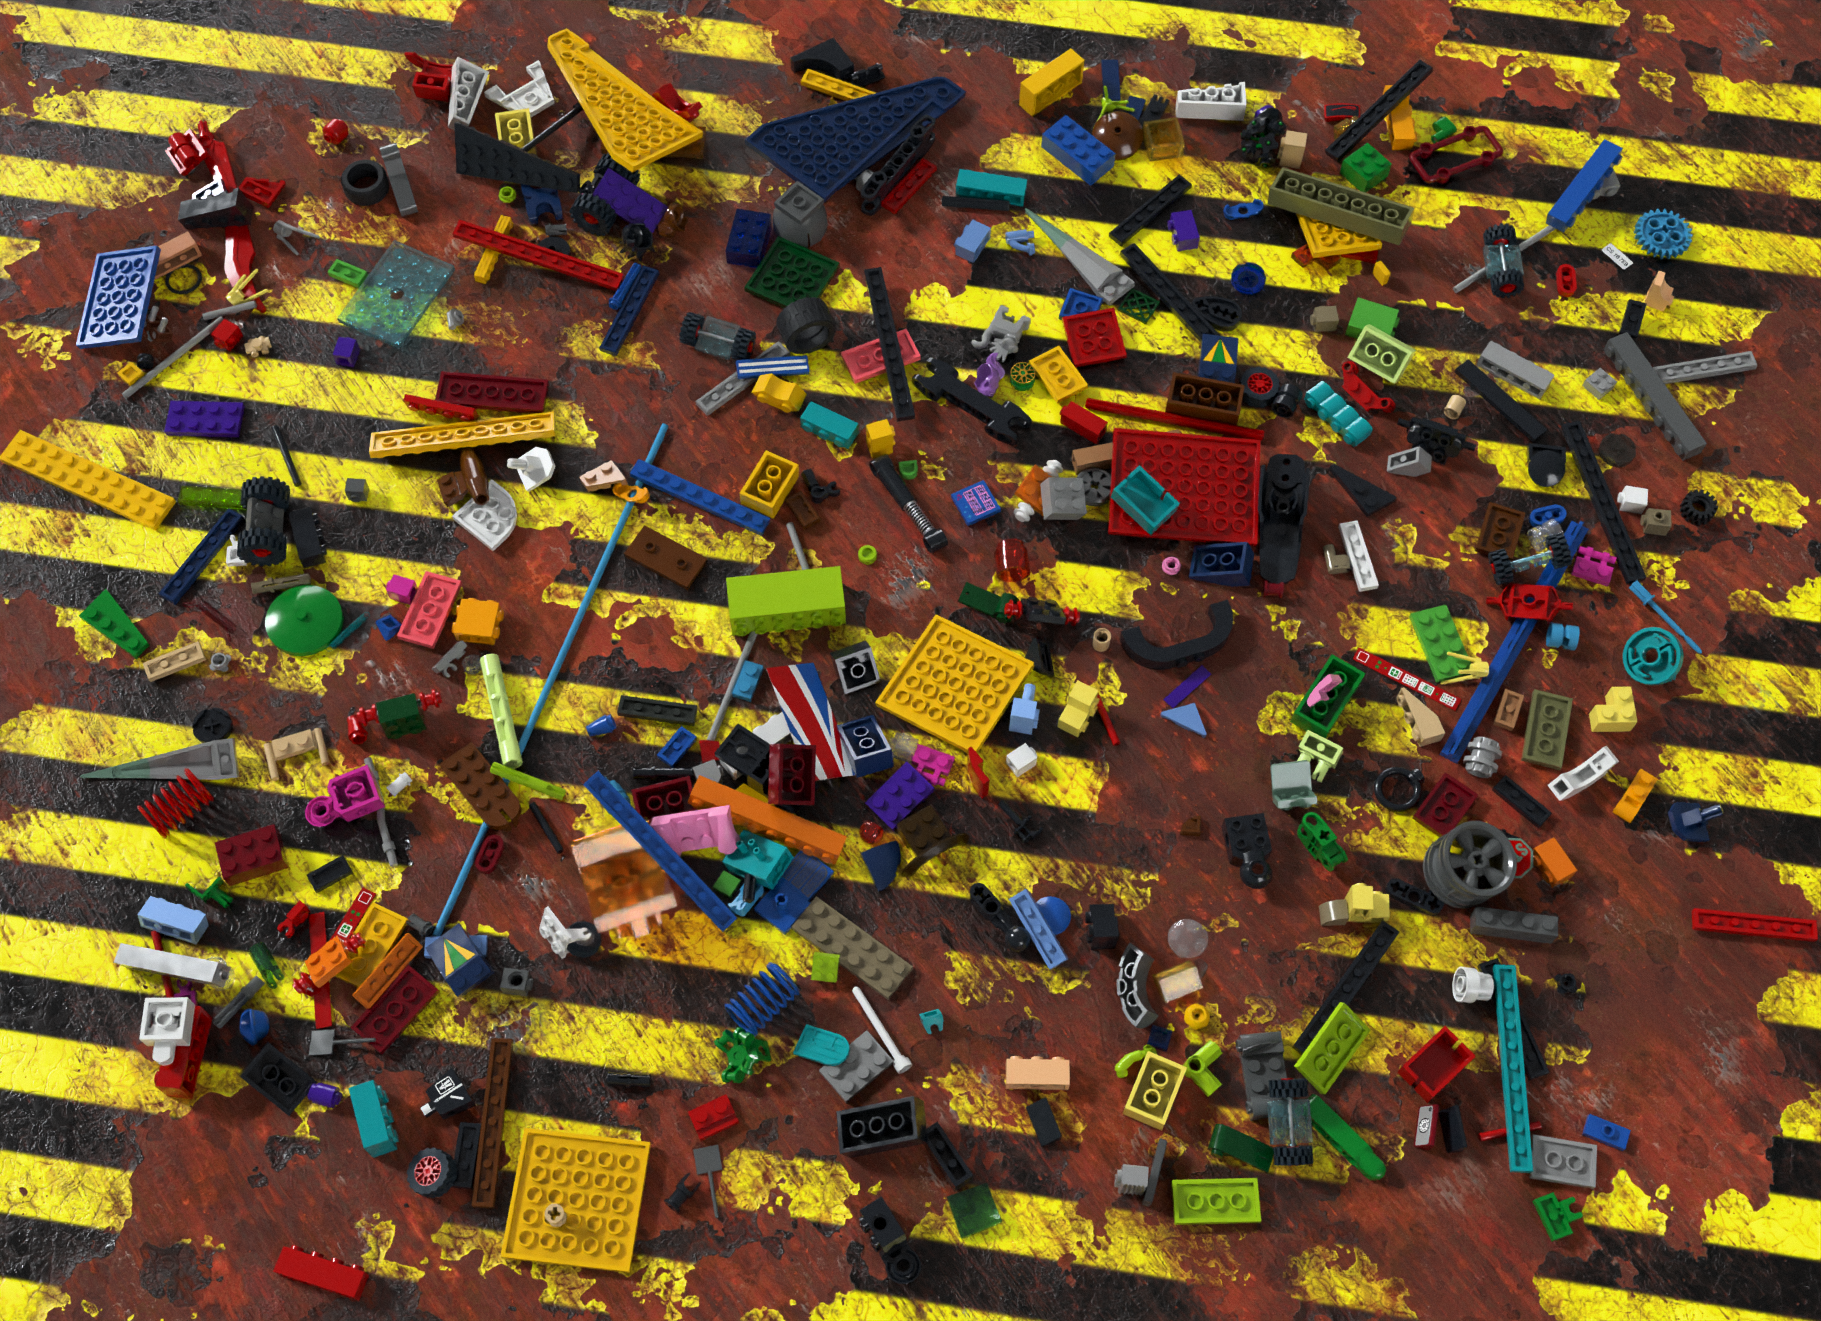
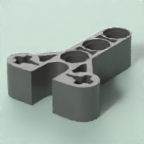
M397 143L379 147L401 217L417 213L418 209Z

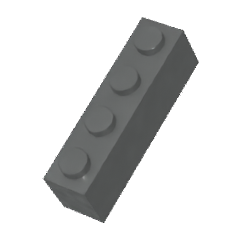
M1476 906L1470 914V933L1551 944L1558 937V917Z

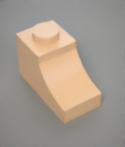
M1658 271L1644 300V303H1647L1646 306L1663 312L1666 306H1670L1674 299L1672 295L1674 288L1666 283L1665 272Z

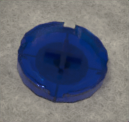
M1251 262L1237 265L1231 274V284L1234 289L1243 294L1260 292L1266 282L1263 268Z

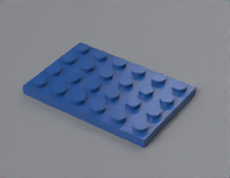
M157 245L97 254L76 346L79 349L141 342L161 252Z

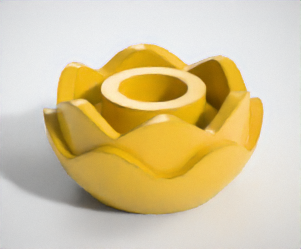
M1193 1004L1185 1010L1184 1020L1192 1029L1198 1030L1209 1024L1210 1014L1205 1006Z

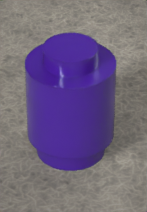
M313 1083L308 1093V1100H311L312 1103L330 1108L338 1105L342 1098L339 1087L323 1083Z

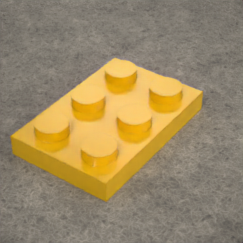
M1060 346L1029 360V364L1036 371V376L1057 404L1088 389L1087 382Z

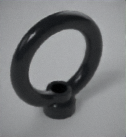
M1403 767L1387 768L1375 780V796L1378 802L1388 810L1394 812L1410 810L1420 800L1422 793L1421 783L1425 781V778L1417 768L1411 771ZM1395 774L1405 776L1414 788L1412 798L1403 804H1395L1388 801L1382 792V784L1387 777Z

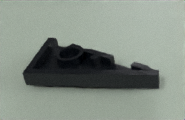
M1332 464L1329 468L1330 472L1366 517L1394 503L1397 499L1395 495L1335 464Z

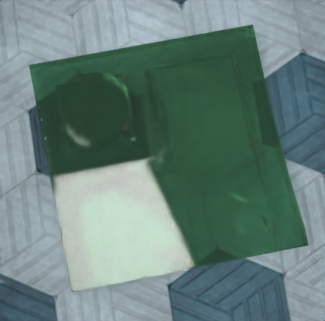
M987 1183L947 1196V1201L961 1239L1002 1223Z

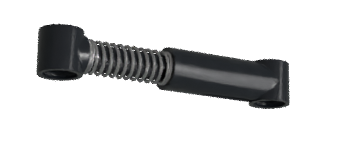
M885 453L870 461L869 467L872 473L881 480L901 510L907 512V515L914 522L919 532H921L923 543L929 553L932 554L947 546L948 540L941 529H935L930 524L931 522L927 519V516L923 514L922 509L916 504L917 499L895 470L890 457Z

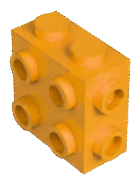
M461 599L460 605H457L456 622H453L452 633H454L456 640L495 645V640L500 635L499 623L504 618V611L501 609L500 604L493 600Z

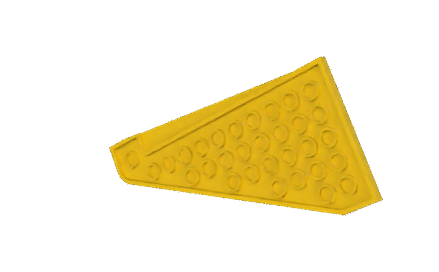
M566 28L549 36L547 47L614 161L633 173L702 138L703 131L658 102L590 49L589 44L578 35Z

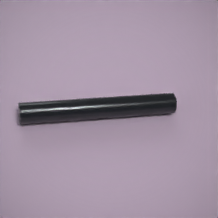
M536 802L531 803L529 808L557 854L562 853L564 848Z

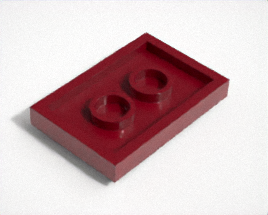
M1445 772L1412 819L1441 837L1457 826L1478 794Z

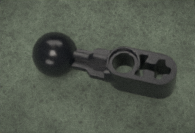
M973 884L970 888V902L987 921H990L996 928H1000L1006 934L1005 943L1011 951H1025L1031 943L1029 932L1021 926H1014L1009 921L1010 916L1001 907L999 900L984 884ZM995 907L997 910L991 913L987 911V908Z

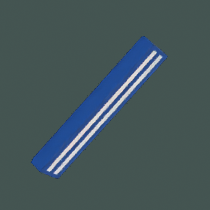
M807 355L736 360L738 379L759 378L760 375L774 374L776 377L809 374Z

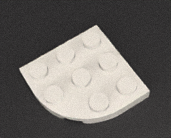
M490 480L488 482L489 501L486 504L477 505L473 498H471L452 517L464 529L490 550L494 551L514 530L517 521V510L511 495L494 480Z

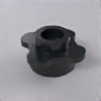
M1557 974L1554 979L1558 985V993H1575L1577 991L1576 980L1573 974Z

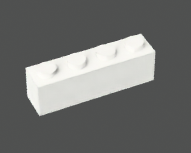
M783 712L771 716L767 723L757 726L752 731V733L769 744H787L793 740ZM745 746L737 749V752L740 754L748 751V748ZM720 760L721 765L733 780L743 775Z

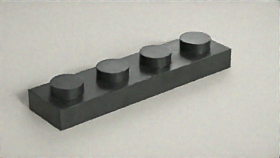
M621 695L617 714L624 717L694 726L698 707L691 704Z

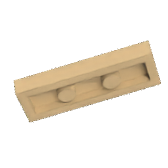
M195 642L144 662L143 666L148 680L152 682L206 661L200 643Z

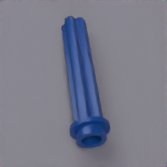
M633 263L616 293L609 299L608 305L613 310L621 308L624 298L641 270L642 266L640 264Z

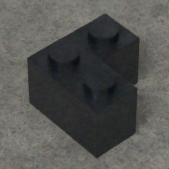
M1114 904L1089 905L1088 911L1085 912V924H1088L1086 941L1090 943L1091 950L1115 949L1119 934Z

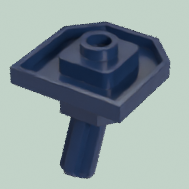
M1676 802L1672 804L1668 811V816L1673 832L1683 841L1707 842L1710 840L1706 828L1708 820L1723 816L1724 811L1721 805H1715L1702 810L1699 803Z

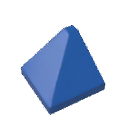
M391 614L376 621L386 641L399 632L402 625Z

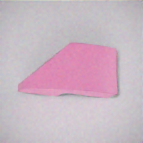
M1329 674L1319 682L1307 700L1308 706L1312 707L1320 700H1329L1327 692L1343 682L1340 676Z

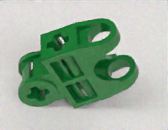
M1306 813L1297 829V835L1316 861L1319 859L1324 868L1331 872L1341 862H1347L1348 857L1343 848L1337 844V836L1317 813ZM1313 817L1317 824L1313 825L1306 822V818ZM1302 828H1304V830L1306 831L1307 836L1302 834Z

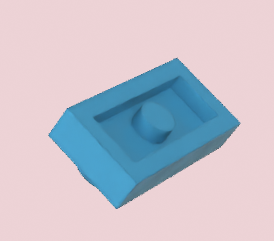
M745 660L732 693L733 697L751 702L764 670L763 665Z

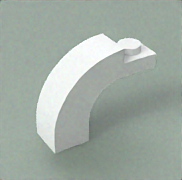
M1604 746L1577 768L1559 775L1548 784V787L1559 801L1568 799L1602 778L1619 761L1611 750Z

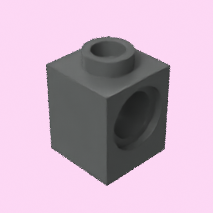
M504 968L500 988L504 994L528 996L529 990L533 988L534 979L531 978L529 971ZM515 980H523L519 986L513 985Z

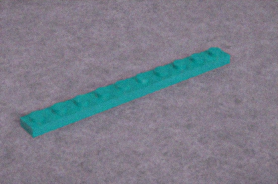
M1494 965L1493 974L1510 1172L1532 1173L1533 1162L1516 965Z

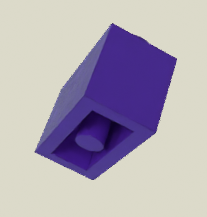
M1192 210L1171 213L1167 225L1168 230L1172 232V243L1176 245L1177 251L1197 249L1200 237Z

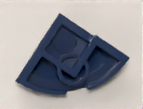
M898 842L885 843L861 853V857L870 872V877L878 892L884 890L895 879L896 870L901 863V852Z

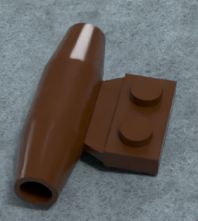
M464 448L460 452L461 471H452L437 479L443 502L447 508L464 499L463 497L468 492L477 505H484L489 501V483L483 464L472 448Z

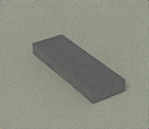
M1159 1139L1142 1205L1150 1206L1153 1202L1167 1140Z

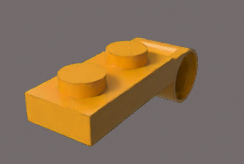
M1640 768L1612 813L1631 823L1658 779Z

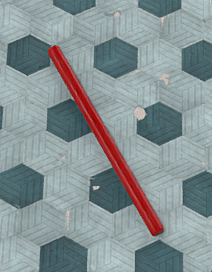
M1087 398L1085 408L1253 440L1262 441L1264 438V431L1254 428Z

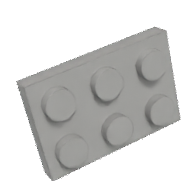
M867 1030L849 1045V1056L843 1063L836 1066L824 1065L819 1070L820 1074L845 1103L850 1101L894 1063L893 1059Z
M1539 1135L1531 1136L1533 1172L1529 1173V1178L1590 1189L1596 1187L1597 1145Z

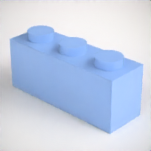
M150 896L138 913L141 927L193 944L198 943L208 927L206 914L202 911L192 910L181 904H173L163 898Z

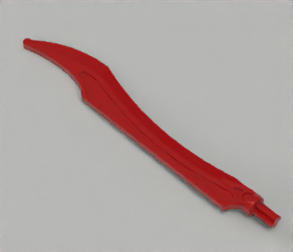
M200 120L199 124H197L200 133L198 138L209 153L204 161L214 181L221 178L225 182L227 192H233V189L238 187L227 147L224 142L215 140L214 135L209 130L207 121L203 122ZM248 225L225 227L226 253L224 270L232 287L236 285L243 274L247 278L252 273L251 267L256 252ZM253 278L241 290L245 294L244 300L257 293ZM260 297L255 298L254 300L257 304L255 309L265 313L267 309Z

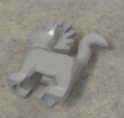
M1003 305L999 307L990 326L983 333L982 341L972 340L971 342L974 348L983 349L989 344L991 336L997 337L991 343L992 348H990V352L998 353L997 360L1002 357V362L1005 361L1008 354L1018 351L1017 344L1021 339L1023 330H1028L1031 324V318L1025 315L1014 324L1015 316H1006L1005 313L1009 312V308Z

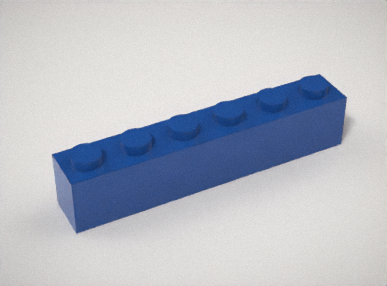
M1604 139L1549 211L1546 224L1563 233L1568 227L1571 228L1575 223L1576 216L1583 213L1585 204L1592 201L1595 195L1594 192L1601 189L1606 177H1610L1613 167L1620 164L1623 158L1621 156L1623 148Z

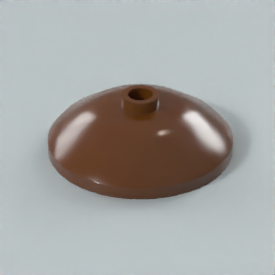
M1121 111L1103 115L1095 123L1092 135L1116 153L1115 161L1125 160L1133 156L1139 150L1143 141V130L1139 121L1131 114Z

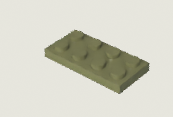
M1534 689L1521 761L1556 770L1562 768L1573 698Z

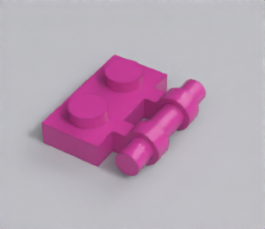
M1579 546L1577 553L1583 554L1584 557H1576L1571 575L1608 587L1614 568L1607 566V562L1615 564L1617 557L1611 556L1607 552L1595 551L1592 547L1587 546L1585 548ZM1590 558L1599 559L1600 563L1591 561Z
M918 744L912 764L918 766L915 769L931 785L944 787L946 779L941 778L940 775L949 776L955 757ZM924 768H925V769H928V770H930V771H933L934 773H933V774H930V773L924 772L923 770H924Z

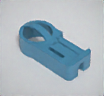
M756 883L755 900L752 903H747L742 900L743 884L739 889L740 893L731 904L728 903L730 910L739 916H745L755 902L763 895L764 887Z

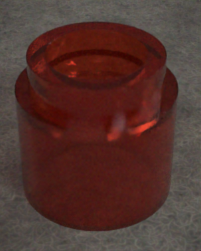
M1006 539L996 545L994 559L997 578L1000 581H1021L1031 574L1028 551L1022 540Z

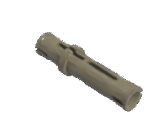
M309 572L277 579L271 577L265 581L252 582L251 588L253 594L268 591L273 593L279 589L311 584Z

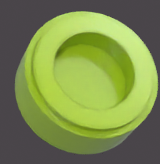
M870 545L862 546L858 551L859 561L866 565L874 563L877 559L876 549Z

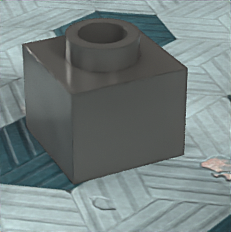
M347 478L345 493L348 500L353 502L367 501L369 486L366 479Z

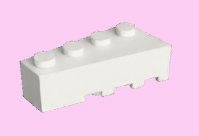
M457 57L452 67L448 128L455 130V122H462V124L469 126L489 71L460 57Z
M1239 82V85L1235 86L1224 84V87L1220 88L1209 86L1205 90L1194 88L1178 91L1176 118L1244 120L1246 110L1245 82Z

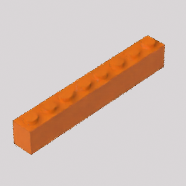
M701 775L698 776L688 800V804L696 809L730 805L734 825H741L751 832L765 835L770 840H777L789 848H796L803 851L806 855L815 856L829 864H836L847 836Z

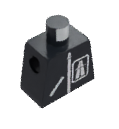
M451 1068L426 1090L431 1101L420 1108L426 1118L438 1111L444 1120L476 1105L453 1068Z

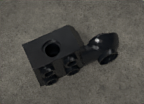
M1264 813L1224 818L1221 828L1229 864L1237 867L1241 866L1240 877L1246 886L1253 889L1266 887L1271 882L1273 876L1272 869L1266 862L1272 852ZM1252 869L1260 870L1261 874H1255Z

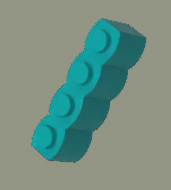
M1321 381L1306 392L1304 398L1306 405L1317 411L1318 416L1322 420L1330 423L1332 430L1341 434L1347 444L1356 447L1371 435L1372 426L1364 418L1360 417L1355 409L1347 405L1341 396L1334 393L1333 389L1324 381Z

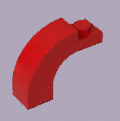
M671 83L663 85L652 94L658 102L689 123L700 115L698 110L703 107L699 101L691 104L683 100Z

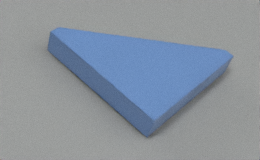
M1195 703L1166 710L1160 714L1162 718L1169 719L1175 722L1176 725L1188 731L1191 730L1203 738L1207 735Z

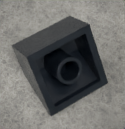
M866 641L830 653L834 670L844 694L881 682L872 648Z

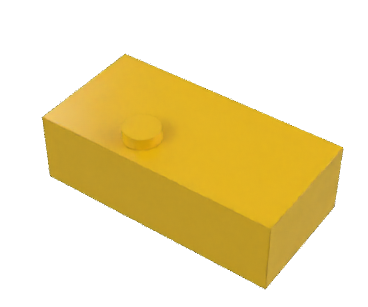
M1070 48L1021 82L1019 105L1032 117L1082 83L1085 60Z

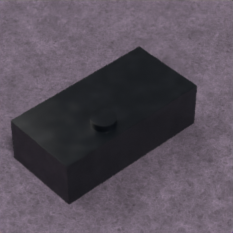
M915 1096L836 1111L840 1154L849 1158L928 1143L924 1101Z

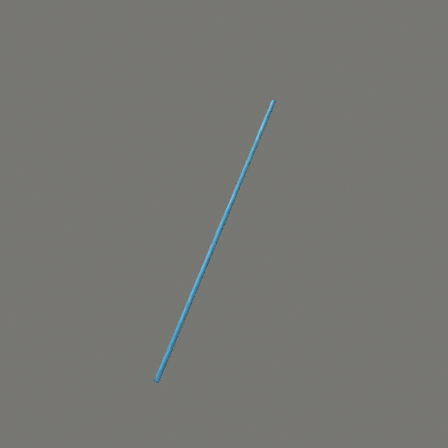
M663 423L645 460V462L651 465L669 427L667 424ZM636 480L634 486H638L641 489L643 482ZM632 491L629 498L634 497L637 491ZM635 502L626 503L520 738L518 745L521 755ZM502 778V780L508 786L510 780ZM484 822L480 827L432 934L434 937L441 936L489 827Z

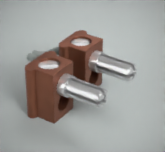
M153 306L149 316H146L144 330L148 334V340L150 342L153 340L155 343L172 342L174 333L169 327H166L168 319L165 317L161 319L157 315L159 308Z

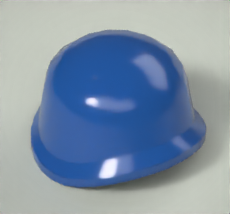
M250 1008L241 1015L240 1033L249 1044L256 1045L258 1041L267 1036L270 1023L265 1012Z

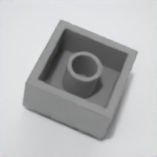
M1599 368L1584 381L1582 386L1600 400L1615 387L1617 381L1602 368Z

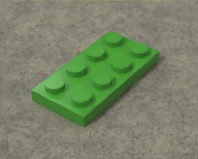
M1447 605L1411 613L1409 618L1436 683L1470 675L1458 673L1459 670H1468L1471 664L1470 661L1447 655V652L1468 656Z

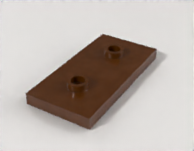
M645 525L624 553L626 558L687 590L708 562L706 557Z

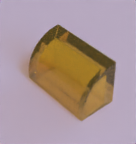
M1189 960L1152 975L1155 986L1165 1003L1203 988L1197 967Z

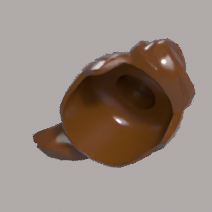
M673 202L669 205L664 213L663 222L658 224L657 232L659 235L671 238L676 235V231L682 232L685 230L688 219L684 216L683 208L679 203Z

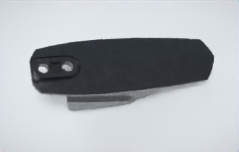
M1277 454L1270 458L1267 471L1265 465L1261 466L1258 513L1260 515V577L1268 581V583L1284 582L1286 584L1294 580L1296 576L1304 518L1307 515L1310 477V467H1306L1305 473L1304 460L1298 455ZM1284 476H1287L1288 481H1283Z

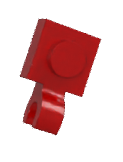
M299 900L286 915L287 919L278 925V931L282 932L285 928H289L285 935L287 938H291L295 932L294 926L297 927L307 919L310 912L308 907Z

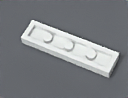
M1358 520L1340 523L1338 528L1346 553L1349 556L1350 565L1353 567L1352 571L1359 592L1377 589L1379 584Z

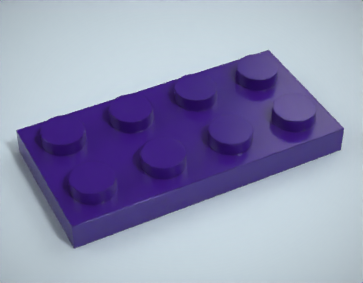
M610 168L607 169L593 192L594 197L599 196L600 200L604 199L606 204H610L611 209L615 210V214L629 224L645 223V227L651 233L654 232L668 206Z
M170 401L164 432L167 436L239 437L245 406L241 402Z

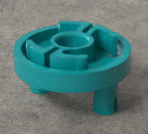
M1648 627L1637 631L1628 639L1623 650V664L1627 673L1634 680L1646 685H1661L1671 682L1672 679L1675 680L1683 664L1684 653L1680 641L1671 632L1662 628ZM1651 649H1656L1658 652L1657 660L1653 663H1648L1646 660L1647 652Z

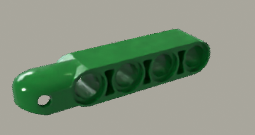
M1311 1094L1298 1107L1299 1113L1367 1179L1377 1181L1384 1177L1386 1173L1384 1162L1319 1096Z

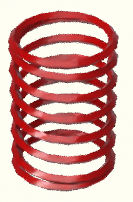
M188 768L184 769V773L199 794L181 776L176 775V779L191 800L173 782L168 781L169 787L182 805L165 788H160L161 793L174 811L157 794H152V797L165 816L148 800H144V804L156 821L141 806H137V809L163 839L170 837V832L162 820L173 830H178V826L171 815L180 823L185 824L186 820L179 809L188 817L193 818L194 814L187 803L196 811L201 812L202 808L195 797L208 806L209 800L214 802L213 796Z

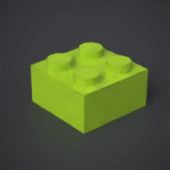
M814 952L811 980L836 983L838 980L840 955Z

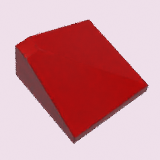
M699 740L702 763L714 759L719 761L720 759L715 757L714 754L720 746L719 741Z

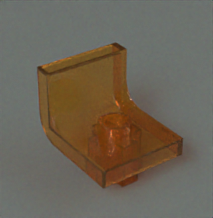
M644 817V819H645V820L647 821V823L649 824L648 818H647V817ZM622 825L570 842L597 933L616 927L619 938L626 936L638 938L650 934L654 927L663 924L660 912L677 907L666 872Z

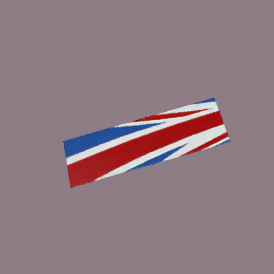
M814 663L766 668L794 744L816 745L815 781L855 775L838 733L837 722Z

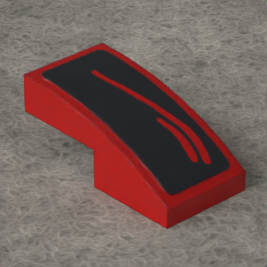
M1336 103L1324 105V118L1326 122L1343 119L1344 124L1351 123L1361 116V107L1357 104Z

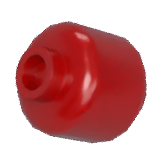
M332 119L322 129L324 139L328 143L335 145L340 144L349 134L347 124L340 119Z

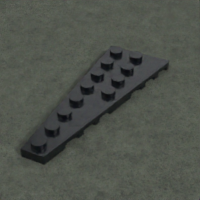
M462 122L454 123L457 174L575 193L579 192V173L563 166L559 167L547 159L543 160L533 153H527L522 148L504 140L493 138L490 134L477 131L476 128L468 127L462 124Z

